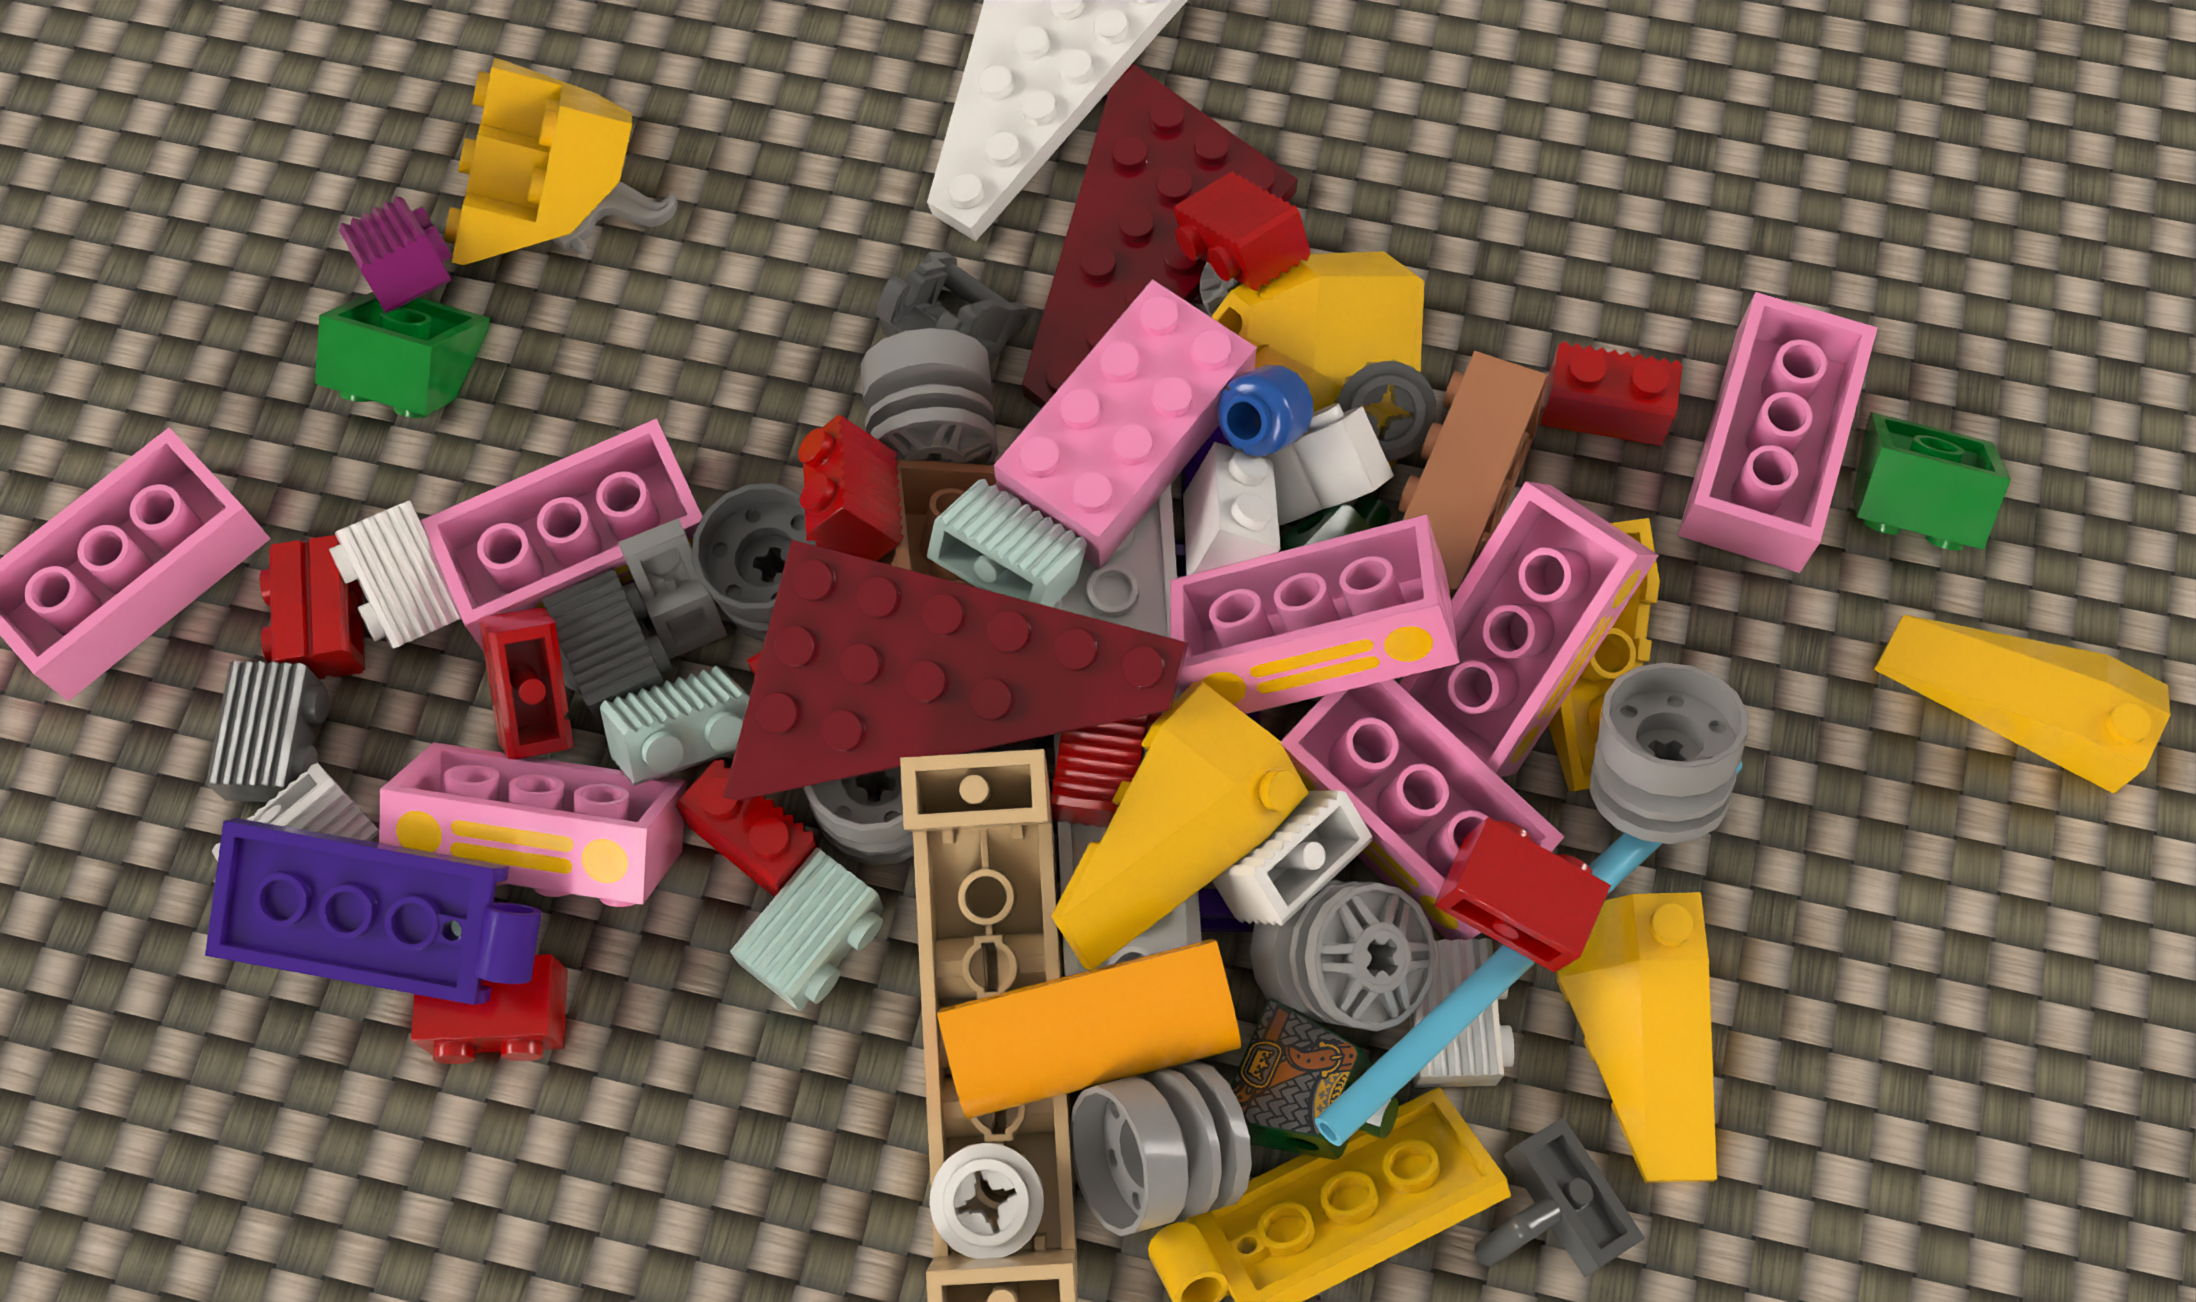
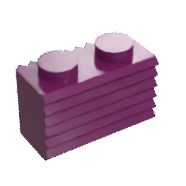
M395 196L393 203L384 201L382 209L373 207L372 213L363 212L361 219L352 217L350 225L341 223L339 231L386 314L452 281L442 263L453 257L422 206L411 211L404 198Z

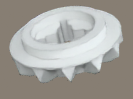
M999 1142L969 1144L954 1153L938 1170L930 1191V1212L938 1233L954 1250L975 1259L1002 1258L1018 1251L1036 1232L1044 1211L1042 1180L1037 1175L1035 1169L1025 1155ZM976 1171H981L983 1180L988 1181L992 1190L1002 1188L1005 1191L1013 1188L1016 1190L1015 1193L1010 1194L998 1206L999 1216L997 1223L999 1229L995 1230L992 1219L987 1218L983 1209L971 1211L970 1208L963 1211L958 1209V1207L966 1205L968 1200L977 1194L976 1183L978 1176Z

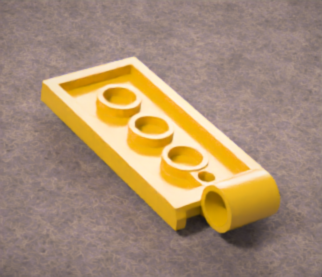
M1437 1087L1399 1106L1393 1129L1385 1139L1357 1130L1351 1135L1344 1154L1339 1159L1332 1160L1302 1154L1248 1181L1247 1190L1237 1204L1188 1217L1186 1222H1176L1167 1225L1151 1239L1148 1246V1256L1172 1302H1220L1223 1298L1231 1295L1235 1302H1303L1510 1197L1511 1194L1505 1175L1442 1089Z

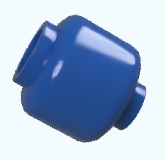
M1264 365L1234 378L1224 388L1217 404L1218 423L1223 436L1235 449L1246 455L1264 457L1297 442L1308 431L1313 418V398L1307 384L1296 372L1285 366Z

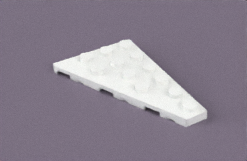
M984 0L927 200L932 215L972 240L977 241L1188 0Z

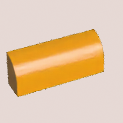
M1214 939L941 1008L937 1012L952 1077L966 1119L1241 1048L1235 1010L1218 943Z

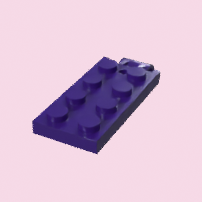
M234 818L223 821L205 956L476 1005L490 1001L492 987L481 985L482 979L504 984H523L532 980L542 911L523 904L493 902L496 882H502L508 878L509 866ZM453 921H456L461 927L460 936L455 935L452 931L451 925Z

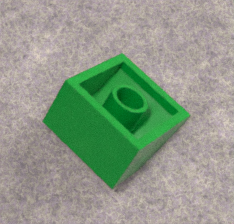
M370 292L319 315L315 384L337 390L340 397L349 401H375L394 407V412L401 416L410 418L427 417L432 412L456 399L489 330L490 318L422 298H416L386 314L375 294Z
M1871 412L1866 425L1852 500L1857 518L1863 519V523L1867 527L1878 532L1896 535L1900 534L1901 529L1924 534L1928 542L1944 549L1959 551L1963 549L1964 545L1984 550L2011 479L1993 442Z

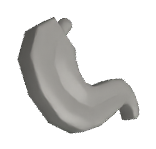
M619 182L571 234L551 240L565 251L573 247L577 253L585 254L588 247L583 240L591 236L594 226L603 217L616 215L638 225L655 227L664 224L676 213L678 207L677 197L673 193H668L661 202L652 201L625 183Z

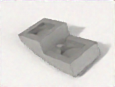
M679 518L618 542L669 660L728 636L712 597L699 581L692 562V548Z

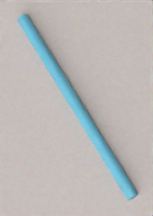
M1742 762L1737 767L1736 774L1742 769ZM1623 833L1589 865L1593 872L1592 875L1611 885L1609 894L1663 843L1643 841ZM1502 945L1315 1118V1124L1321 1134L1330 1143L1341 1146L1536 962Z

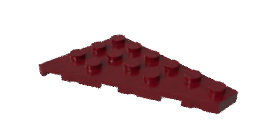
M1133 63L1109 90L1022 382L1023 395L1041 409L1152 279L1188 303H1191L1200 293V278L1207 262L1201 258L1192 261L1180 249L1175 237V230L1179 228L1173 211L1175 205L1234 171L1236 176L1240 174L1243 180L1247 178L1250 183L1254 182L1256 187L1261 186L1263 191L1267 189L1270 195L1274 193L1277 199L1281 197L1284 202L1289 201L1297 192V178Z
M791 539L723 797L735 801L747 800L758 796L901 767L900 758L964 754L1072 730L1104 725L1129 718L1170 711L1189 643Z

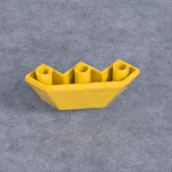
M494 58L490 73L478 72L472 105L483 108L481 123L476 140L464 138L458 172L469 175L467 190L462 209L454 207L449 209L443 241L455 244L452 263L466 265L571 234L620 182L632 128V113L597 93L508 61Z
M1384 251L1310 254L1308 261L1301 259L1298 267L1291 265L1288 273L1281 271L1278 279L1271 277L1269 284H1261L1259 291L1252 290L1243 284L1231 290L1211 318L1257 347L1255 369L1264 365H1280L1296 372L1309 388L1313 398L1314 413L1335 404L1334 401L1339 397L1344 387L1345 378L1354 375L1367 362H1382L1394 359L1421 372L1425 281ZM1388 385L1387 393L1383 394V399L1380 403H1370L1369 406L1361 405L1367 412L1372 413L1377 418V427L1380 429L1379 436L1381 427L1385 426L1388 416H1398L1399 413L1409 415V412L1404 411L1391 401L1390 385ZM1397 460L1388 461L1390 468L1393 467Z

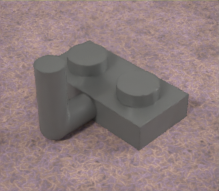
M1563 1117L1518 1143L1504 1154V1157L1535 1203L1517 1213L1479 1240L1475 1245V1254L1483 1265L1495 1266L1530 1240L1552 1228L1585 1278L1644 1240L1645 1237Z

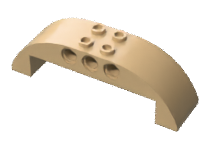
M1044 749L900 758L904 830L913 832L931 1187L940 1167L957 1151L969 1144L999 1142L1027 1157L1042 1180L1044 1211L1036 1232L1022 1248L1006 1257L975 1259L965 1256L954 1250L943 1240L933 1223L934 1258L926 1271L927 1302H1078L1075 1181L1069 1131L1071 1123L1070 1093L966 1119L952 1077L937 1017V1012L941 1008L1064 977L1061 931L1051 917L1059 902L1045 751ZM976 1171L978 1176L976 1183L977 1194L968 1200L966 1205L958 1207L959 1211L969 1208L971 1211L983 1209L987 1218L992 1219L995 1230L999 1229L997 1223L999 1216L998 1206L1010 1194L1015 1193L1016 1190L1015 1188L1007 1191L1004 1188L992 1190L988 1181L983 1180L981 1171Z

